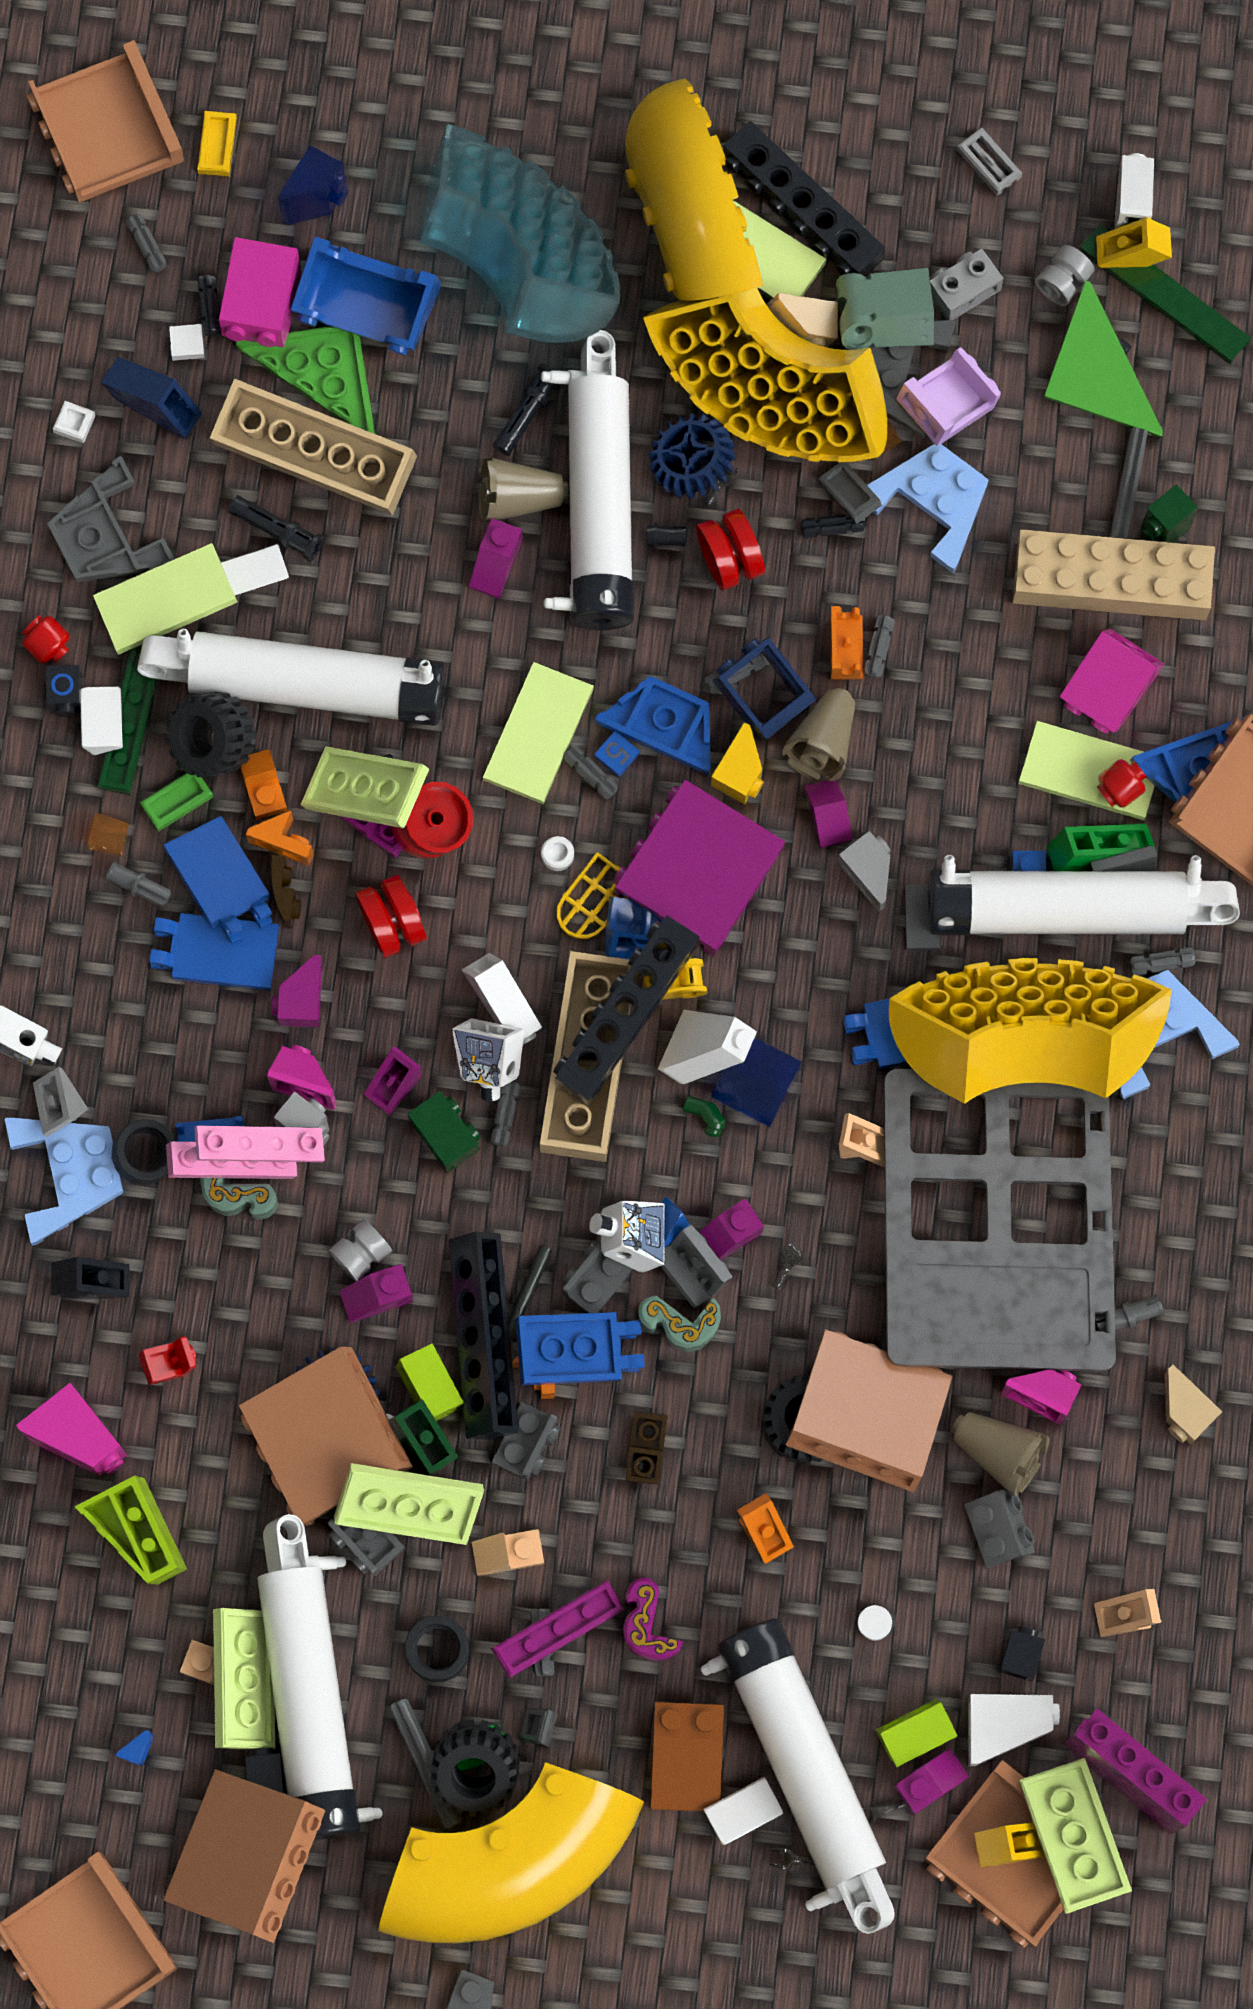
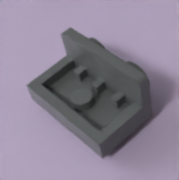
M692 1224L683 1229L673 1242L664 1248V1265L661 1267L693 1308L699 1307L717 1295L733 1277L728 1271L726 1264L715 1255L708 1246L704 1236L698 1233Z
M999 1490L964 1504L987 1569L1021 1556L1035 1553L1033 1547L1034 1537L1031 1530L1025 1525L1021 1514L1023 1510L1022 1503L1018 1496L1009 1493L1007 1490Z
M333 1519L327 1523L333 1529L328 1535L341 1549L347 1545L353 1551L355 1556L351 1560L364 1574L370 1570L376 1576L406 1549L393 1533L337 1525Z

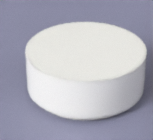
M560 836L548 839L542 846V861L547 868L554 871L567 869L574 860L573 845L568 839Z
M869 1606L859 1615L857 1622L858 1630L868 1640H881L891 1630V1615L881 1606Z

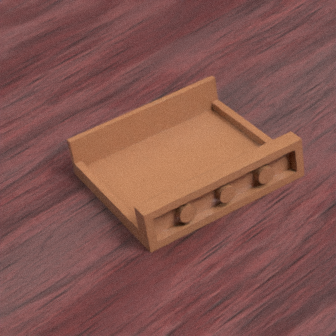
M135 40L123 44L124 54L36 88L33 80L28 81L32 93L28 94L27 98L33 113L40 112L43 120L38 123L45 140L51 138L54 148H51L50 152L57 167L63 165L66 175L61 176L68 194L75 193L78 203L184 162L180 143Z
M1249 714L1241 719L1237 717L1229 725L1225 732L1229 735L1223 745L1217 744L1210 752L1207 759L1211 762L1204 771L1200 769L1192 778L1189 785L1193 788L1186 797L1182 795L1173 805L1171 811L1174 812V815L1169 820V823L1253 886V723L1251 722L1253 715Z
M825 1329L818 1344L816 1358L786 1446L914 1492L923 1476L953 1376L944 1373L936 1367L896 1366L888 1360L887 1352L881 1350L876 1345L864 1344L848 1338V1336L841 1332H832Z
M352 1347L337 1348L239 1405L243 1413L241 1415L242 1423L250 1433H253L258 1443L256 1450L260 1458L268 1463L273 1473L271 1480L275 1488L283 1493L288 1503L286 1505L288 1514L300 1518L304 1526L314 1524V1519L337 1507L350 1463L403 1472L413 1467Z
M1002 1760L924 1861L929 1864L926 1870L936 1879L943 1882L946 1878L956 1886L953 1892L968 1904L974 1900L984 1908L981 1914L995 1926H998L1001 1922L1010 1929L1011 1932L1008 1936L1024 1949L1027 1945L1034 1948L1063 1911V1906L1046 1857L1004 1865L981 1867L976 1850L974 1835L976 1832L1033 1822L1019 1780L1024 1779V1777Z
M215 1769L163 1901L274 1943L277 1933L282 1926L290 1900L294 1895L295 1887L304 1864L308 1859L316 1833L321 1826L325 1810L304 1800Z
M99 1851L87 1859L88 1862L0 1922V1946L5 1952L11 1949L17 1959L13 1963L16 1971L24 1981L28 1978L37 1989L32 1994L42 2009L47 2007L49 2009H121L179 1969L104 1855Z

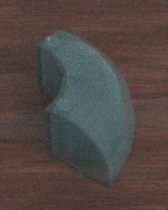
M446 124L428 186L420 243L454 256L484 279L502 307L506 333L542 342L566 343L585 339L603 329L613 318L620 303V283L618 273L614 271L612 265L613 256L611 250H606L602 242L603 234L593 218L588 219L580 210L581 203L564 186L559 189L553 182L547 179L549 174L530 160L526 164L512 155V149L504 145L499 149L484 142L485 137Z

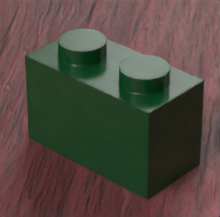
M1177 484L1147 508L1140 528L1142 531L1141 535L1145 541L1174 543L1191 529L1198 507Z
M439 1091L410 1111L408 1119L444 1170L449 1173L480 1151L477 1141L481 1137L470 1122L465 1125L458 1116L462 1111L456 1101L451 1096L445 1098L442 1092Z
M423 1399L389 1419L403 1449L419 1474L430 1476L458 1458V1455Z

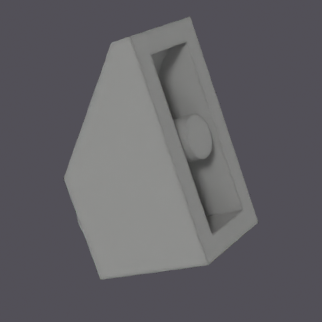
M868 831L839 854L837 863L874 908L880 912L884 909L886 902L890 848L880 836L875 838Z

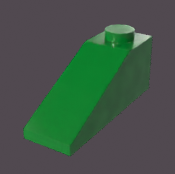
M1147 824L1064 827L1046 848L1054 871H1090V863L1092 861L1154 846Z

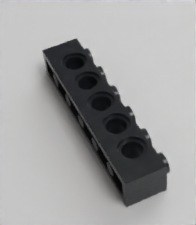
M749 121L723 145L725 166L734 174L738 172L745 179L746 185L754 194L758 195L760 193L768 201L769 207L775 214L786 217L790 221V225L795 233L801 237L806 236L813 243V248L819 255L824 258L828 257L835 264V268L841 276L847 273H856L866 277L884 260L886 247L752 121ZM752 159H760L764 162V164L760 166H754L750 164L749 161ZM774 180H782L786 183V185L783 187H776L771 182H773ZM797 201H805L806 203H808L809 206L806 208H798L794 205V203ZM827 222L832 227L823 230L818 228L816 224ZM849 243L854 248L850 251H844L839 245Z
M666 915L662 923L656 921L652 925L646 936L650 940L642 950L638 947L628 961V965L631 968L624 977L618 975L609 989L613 993L606 1004L601 1001L591 1015V1019L594 1020L587 1031L584 1029L580 1030L572 1043L575 1049L569 1058L563 1056L553 1071L556 1074L555 1085L588 1107L700 945L699 935ZM657 949H666L670 952L671 957L666 961H658L653 957V953ZM645 975L651 978L653 983L648 988H639L635 985L634 980L639 976ZM627 1002L634 1007V1011L630 1015L623 1016L615 1008L618 1004ZM608 1029L613 1031L616 1037L613 1041L604 1043L597 1038V1034L601 1030ZM589 1056L596 1060L597 1065L591 1070H584L578 1065L579 1060Z
M475 1231L449 1239L466 1439L492 1440L519 1432L501 1233Z

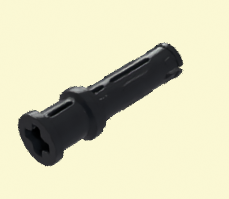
M539 364L537 367L539 372L532 383L523 389L524 398L496 441L492 444L501 454L505 456L511 455L512 450L538 410L549 404L548 398L557 385L541 380V373L543 371H557L549 365Z
M240 495L235 496L229 506V514L279 539V543L283 548L288 549L290 547L305 555V559L309 562L314 560L322 547L324 536L320 534L314 535L300 527V523L296 521L288 523L267 510L247 501Z

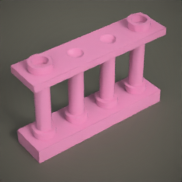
M194 1127L196 1142H170L166 1144L168 1178L293 1179L297 1176L296 1162L325 1161L322 1128Z

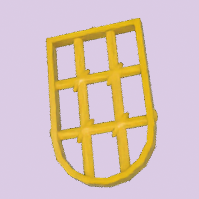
M598 852L567 892L563 894L557 906V920L560 928L568 936L575 939L587 940L596 937L606 928L607 919L604 922L596 915L605 903L609 901L610 896L616 897L613 895L616 884H613L611 888L606 890L598 883L610 868L618 872L620 867ZM599 858L606 863V866L596 879L594 877L592 880L585 874ZM581 879H583L590 886L582 897L575 901L569 895ZM597 889L605 896L594 910L588 911L582 904L590 893ZM566 900L574 907L562 921L560 912ZM580 910L588 918L575 934L565 926L576 912L579 913ZM594 921L601 926L593 933L581 935L588 925Z

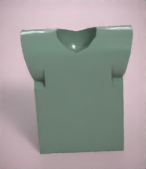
M928 268L872 273L868 278L856 273H847L836 280V298L838 308L842 314L839 322L841 341L846 349H863L872 343L876 347L934 345V308Z

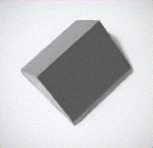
M527 1707L519 1740L549 1748L557 1714L548 1709Z

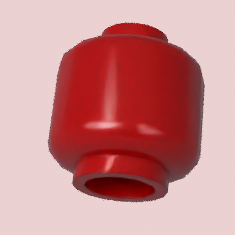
M40 615L37 616L21 632L24 635L22 639L23 647L39 663L44 664L51 659L57 663L69 651L65 645L68 643L70 635L52 616L44 618Z
M1119 759L1099 774L1098 780L1100 784L1096 787L1111 807L1117 805L1120 808H1125L1144 794L1146 788L1142 780L1147 776L1135 761L1129 765L1127 761Z

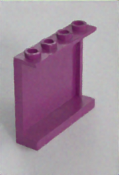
M684 780L680 788L675 785L668 794L665 802L669 805L664 813L660 814L657 812L647 828L651 833L646 841L639 839L633 848L630 856L634 859L629 867L622 866L613 880V883L616 884L614 895L617 897L620 894L624 895L662 920L668 915L699 935L700 943L704 945L703 951L715 957L781 854L785 841L689 781Z
M1098 1708L1089 1719L1085 1718L1064 1744L1079 1759L1085 1758L1087 1765L1170 1834L1186 1827L1207 1801L1202 1794Z

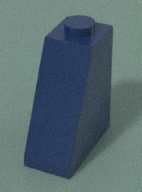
M117 357L101 382L115 400L186 439L202 414L175 379L120 357Z

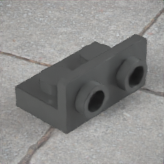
M594 1240L582 1255L586 1259L579 1269L572 1267L562 1280V1283L565 1285L563 1295L586 1313H600L634 1270L604 1256L601 1251V1241L597 1243Z
M521 1402L517 1410L519 1433L503 1438L492 1460V1464L529 1481L532 1474L539 1475L546 1460L541 1455L547 1444L553 1446L561 1427L556 1425L558 1416L553 1414L550 1416Z

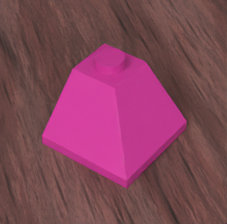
M292 1045L291 1049L282 1046L267 1075L272 1091L291 1096L295 1091L306 1101L313 1098L323 1107L335 1111L337 1103L333 1089L315 1057L310 1055L311 1051L298 1045Z
M1050 1369L1009 1378L1000 1395L1061 1425L1077 1396L1081 1384L1075 1382L1077 1377L1068 1371L1058 1370L1056 1372Z

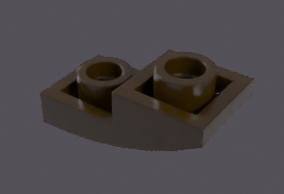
M272 855L271 877L276 904L285 927L293 929L294 919H300L301 900L296 899L295 889L285 888V886L291 885L292 867L287 866L285 856Z
M634 1411L626 1481L659 1485L668 1415Z

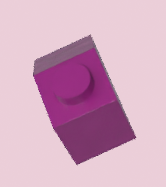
M491 518L479 548L469 585L470 589L500 599L523 542L522 529Z
M321 955L311 957L279 986V996H273L272 1016H277L280 1026L319 1027L323 967Z
M745 1198L717 1216L698 1233L704 1236L708 1246L720 1260H723L763 1234L764 1225Z
M402 1264L369 1274L339 1291L350 1323L414 1302Z
M948 1749L897 1783L893 1788L912 1816H914L968 1779L969 1775L952 1750Z

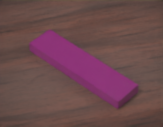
M607 1580L491 1648L509 1679L625 1609Z

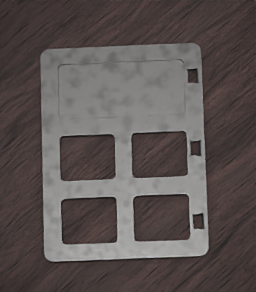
M893 1069L889 1071L884 1079L886 1342L888 1360L896 1366L1052 1369L1099 1372L1109 1370L1116 1360L1109 1097L1105 1099L1083 1089L1053 1083H1020L995 1088L978 1095L984 1099L985 1154L914 1153L910 1148V1096L912 1094H947L931 1086L913 1069ZM1011 1097L1081 1100L1083 1103L1084 1157L1058 1158L1012 1155L1010 1152L1009 1099ZM1100 1113L1101 1132L1090 1130V1114ZM913 1180H939L984 1183L986 1186L987 1240L984 1242L914 1239L911 1232V1182ZM1011 1184L1082 1185L1085 1188L1086 1243L1078 1245L1014 1242L1011 1236ZM1103 1212V1231L1093 1230L1092 1213ZM1106 1313V1333L1095 1332V1314Z

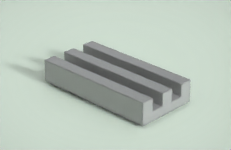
M980 128L957 146V151L997 196L1002 193L1004 188L1010 187L1012 182L1018 181L1022 177V172L983 128ZM978 139L981 140L1010 175L1006 176L994 160L976 142ZM969 146L985 163V165L993 172V174L1000 180V182H998L993 177V175L986 169V167L979 161V159L971 152V150L968 148Z

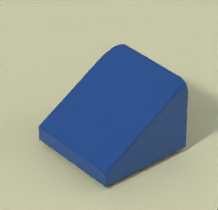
M667 1196L661 1201L664 1204V1248L673 1242L683 1229L689 1226L682 1211Z
M145 1730L119 1750L115 1756L137 1766H143L154 1740V1734Z

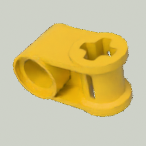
M689 959L662 1000L694 998L707 994V987L703 986L701 967L704 966L703 960ZM644 975L642 988L651 986L648 976Z

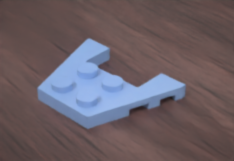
M933 444L867 486L875 493L882 504L881 507L873 512L874 515L877 516L896 492H899L946 527L949 531L932 550L930 557L951 573L956 571L989 479L942 444L939 446Z
M1169 970L1148 978L1171 989L1168 1015L1155 1047L1195 1029L1211 1060L1239 1047L1238 1040ZM1142 1067L1129 1081L1119 1088L1122 1100L1150 1087Z
M5 1118L12 1150L46 1142L57 1194L58 1207L25 1214L32 1246L44 1241V1238L56 1231H61L69 1226V1223L85 1214L91 1213L124 1193L120 1174L116 1171L111 1158L113 1139L109 1126L70 1123L46 1137L43 1135L40 1120Z

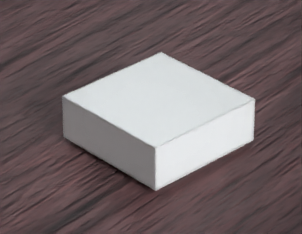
M201 324L170 327L173 361L205 358Z
M64 401L53 427V432L84 444L96 416L95 411Z

